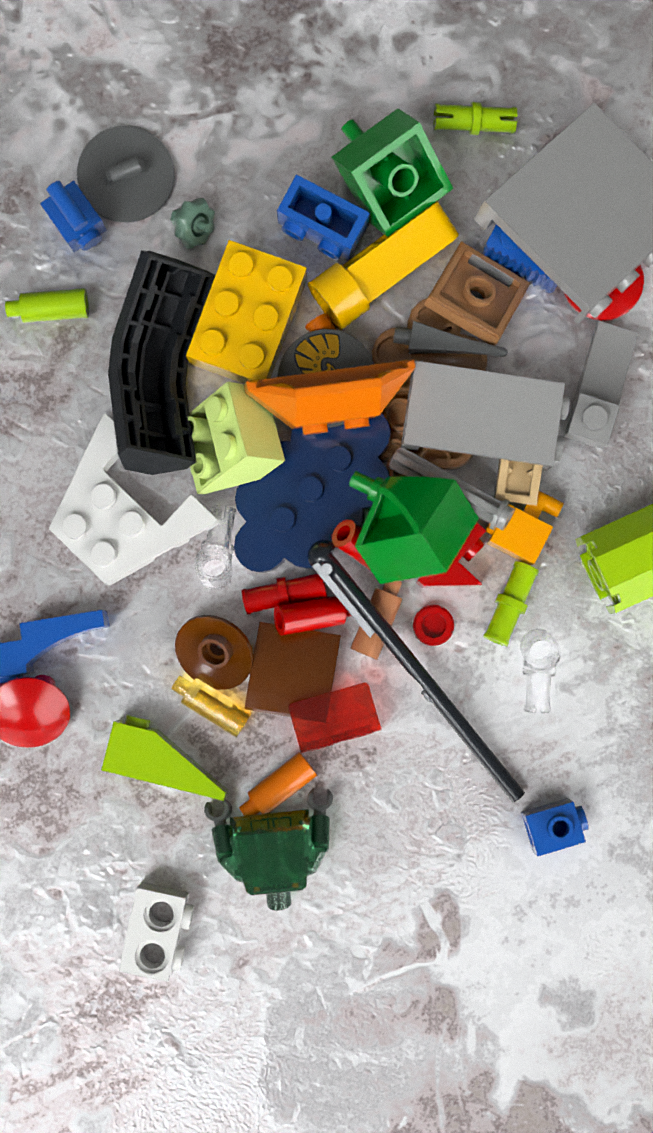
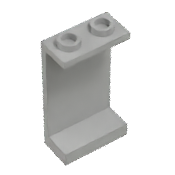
M415 361V369L412 371L401 447L413 451L423 447L543 465L542 470H548L554 466V461H560L562 457L564 437L558 436L560 420H566L570 396L564 395L565 383Z

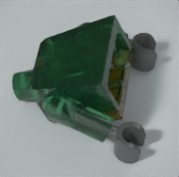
M314 788L309 792L307 802L309 807L314 810L313 815L310 817L309 809L230 817L232 806L227 799L222 801L224 812L219 817L213 815L211 802H207L204 807L206 817L214 821L215 827L211 831L218 863L235 881L243 882L247 894H266L267 907L270 910L280 911L289 908L292 903L290 891H300L306 888L307 876L317 872L329 851L330 817L326 816V809L330 807L333 801V794L329 789H327V803L324 806H317L313 802ZM229 817H230V825L227 824V822H226V820H227Z

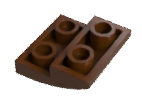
M259 622L253 654L254 663L250 671L245 710L326 723L341 635L311 630L281 636L277 632L275 624Z

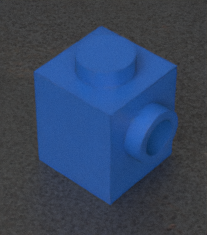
M569 798L521 812L532 851L537 857L586 842L583 831L589 830L585 812L581 805L575 807L574 801Z

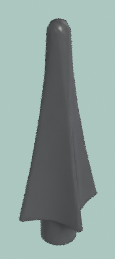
M414 320L412 329L397 326L395 328L393 343L409 345V354L448 353L505 357L508 354L507 349L504 347L463 338Z

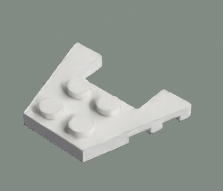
M105 413L97 425L49 530L102 582L111 586L152 563L156 557L174 547L178 548L190 541V538L205 530H211L221 521L191 494L168 520L161 525L107 473L108 469L119 459L117 453L114 420Z

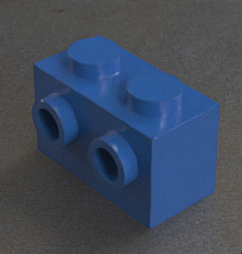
M297 174L277 209L278 224L282 225L281 230L286 235L298 241H303L304 237L318 244L317 249L321 253L334 260H339L340 256L350 260L369 226V212Z

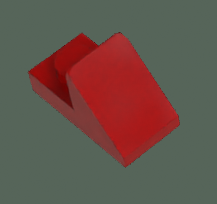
M477 522L446 573L420 577L416 583L421 588L481 586L482 583L458 561L463 557L469 562L482 549L485 543L480 538L486 530Z

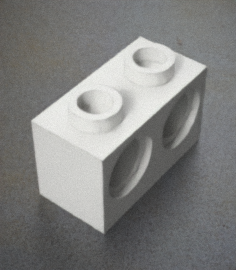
M142 882L138 885L119 972L166 982L169 981L173 970L180 972L186 947L178 945L181 930H189L194 911V905L187 904L189 892ZM156 902L168 903L174 911L173 919L166 922L156 919L152 912L153 904ZM150 943L160 945L165 952V959L157 963L149 961L144 955V946Z

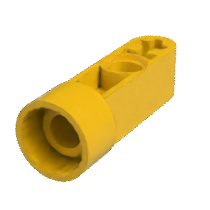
M437 200L390 236L382 235L343 265L336 262L311 280L308 283V288L322 311L328 313L331 322L339 330H342L370 310V302L448 246L459 236V233Z

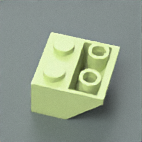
M226 382L190 412L188 421H191L192 439L196 455V463L190 466L197 494L204 495L260 480L285 461L273 414L245 393L244 384Z

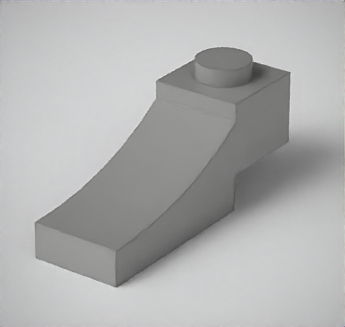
M602 321L597 323L563 437L601 449L608 445L620 408L621 394L638 336L637 332Z

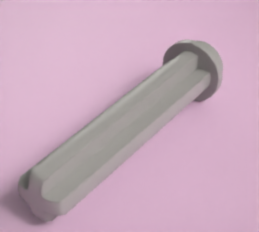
M400 447L391 458L389 467L403 476L455 479L477 516L488 522L491 530H495L497 527L503 531L514 514L515 509L509 506V500L505 499L502 502L405 448Z

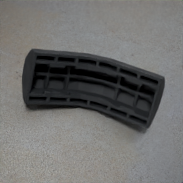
M141 250L112 336L108 368L119 459L125 470L149 475L185 470L196 463L191 421H188L190 412L186 391L188 370L186 354L216 276L197 266L153 251Z

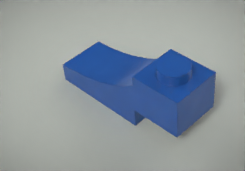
M97 610L19 623L22 640L0 643V684H4L12 679L21 678L23 674L34 673L33 664L44 654L63 642L84 633L110 627L108 611Z

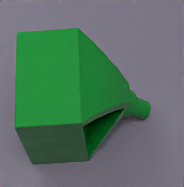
M399 108L366 132H363L354 119L347 121L342 126L341 130L351 143L331 156L358 206L370 213L369 223L385 236H390L454 189L420 122Z
M355 471L349 483L350 487L367 494V500L373 502L355 547L380 584L446 573L479 519L455 479L392 476L386 479L378 476L376 479H373Z

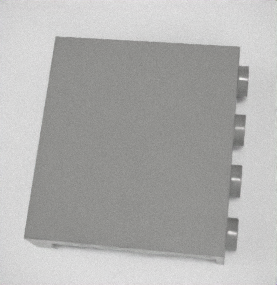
M593 103L483 202L473 219L484 230L495 222L581 309V312L574 319L579 324L589 313L594 318L600 315L613 301L608 295L615 288L621 293L624 292L640 276L635 271L637 267L644 263L649 268L653 264V161Z

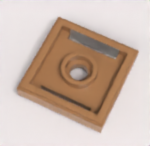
M461 241L426 299L424 306L489 345L496 346L526 293L530 282ZM470 291L479 292L483 300L473 296Z

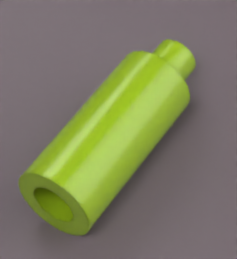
M86 288L20 293L19 300L5 301L6 316H21L23 323L89 318Z

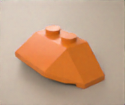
M411 359L246 381L244 388L248 396L290 428H303V435L328 432L327 424L344 422L345 430L370 426V418H375L382 413L415 369V361Z

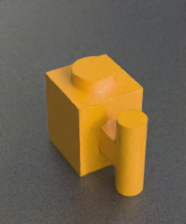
M539 490L537 506L525 504L523 510H520L509 504L515 511L508 525L503 531L497 527L495 530H491L488 523L485 530L491 535L486 544L530 566L535 564L553 529V526L538 518L542 511L557 518L564 503Z

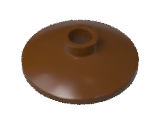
M200 615L188 620L177 633L175 640L177 659L183 670L199 684L212 689L227 690L239 686L249 676L254 663L253 650L246 635L232 622L219 616Z

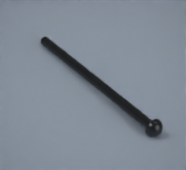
M319 540L313 543L308 550L309 564L369 638L376 633L403 668L424 689L421 692L422 696L427 701L433 703L512 803L519 800L525 794L523 789L331 553L336 546L329 540Z

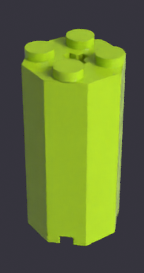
M653 504L575 539L577 547L583 544L586 546L587 552L581 554L580 558L600 600L609 597L613 603L606 606L610 614L618 613L653 597Z

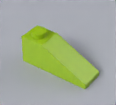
M126 714L125 721L116 720L113 722L101 771L224 801L228 789L160 730L150 728L149 719Z

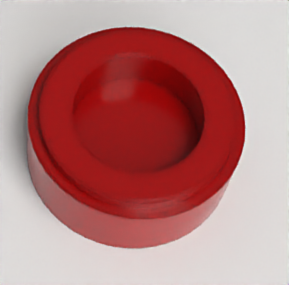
M428 605L416 613L412 624L413 632L421 643L428 646H438L448 641L452 636L454 620L450 612L444 607Z

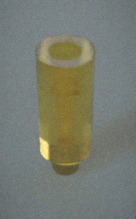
M179 675L171 688L183 696L181 704L235 738L238 737L252 712L245 710L244 707L198 678L192 683Z

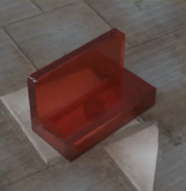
M366 682L294 702L288 706L302 754L382 731L371 691Z

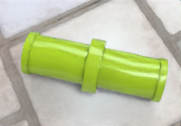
M471 102V106L435 103L433 116L450 118L436 117V120H433V129L469 131L470 135H479L480 131L515 134L517 121L501 119L514 120V117L518 116L517 107L481 106V102Z
M514 562V567L503 593L497 594L495 603L498 605L487 631L483 635L485 639L508 647L509 639L520 614H525L528 606L525 604V601L539 573L538 569L523 562Z

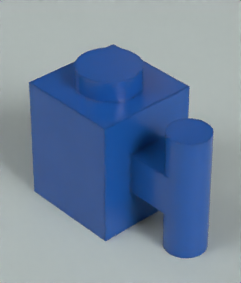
M74 180L66 186H63L60 181L50 184L46 189L50 197L42 201L40 205L73 253L80 249L86 251L93 248L102 240L101 234L107 231L99 215Z

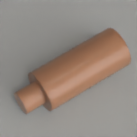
M401 581L384 583L382 590L375 588L370 599L390 626H392L403 600L397 597L402 585ZM359 626L350 649L378 660L384 643L376 633L369 638L361 626Z

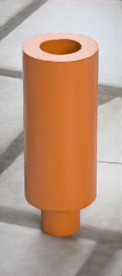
M298 752L248 791L247 794L250 799L241 805L239 809L245 817L255 816L259 812L263 815H268L318 775L306 758Z

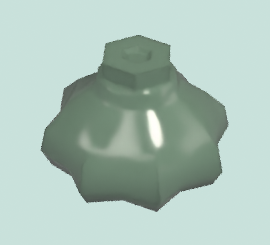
M204 198L184 201L181 208L173 210L170 221L175 226L174 236L179 238L188 249L196 245L206 244L208 236L215 229L213 222L215 211L208 206Z

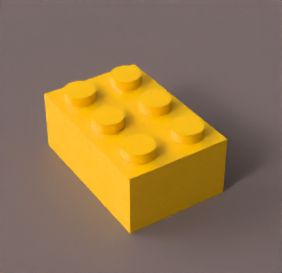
M228 240L186 354L190 365L243 384L246 381L271 378L307 281V267Z

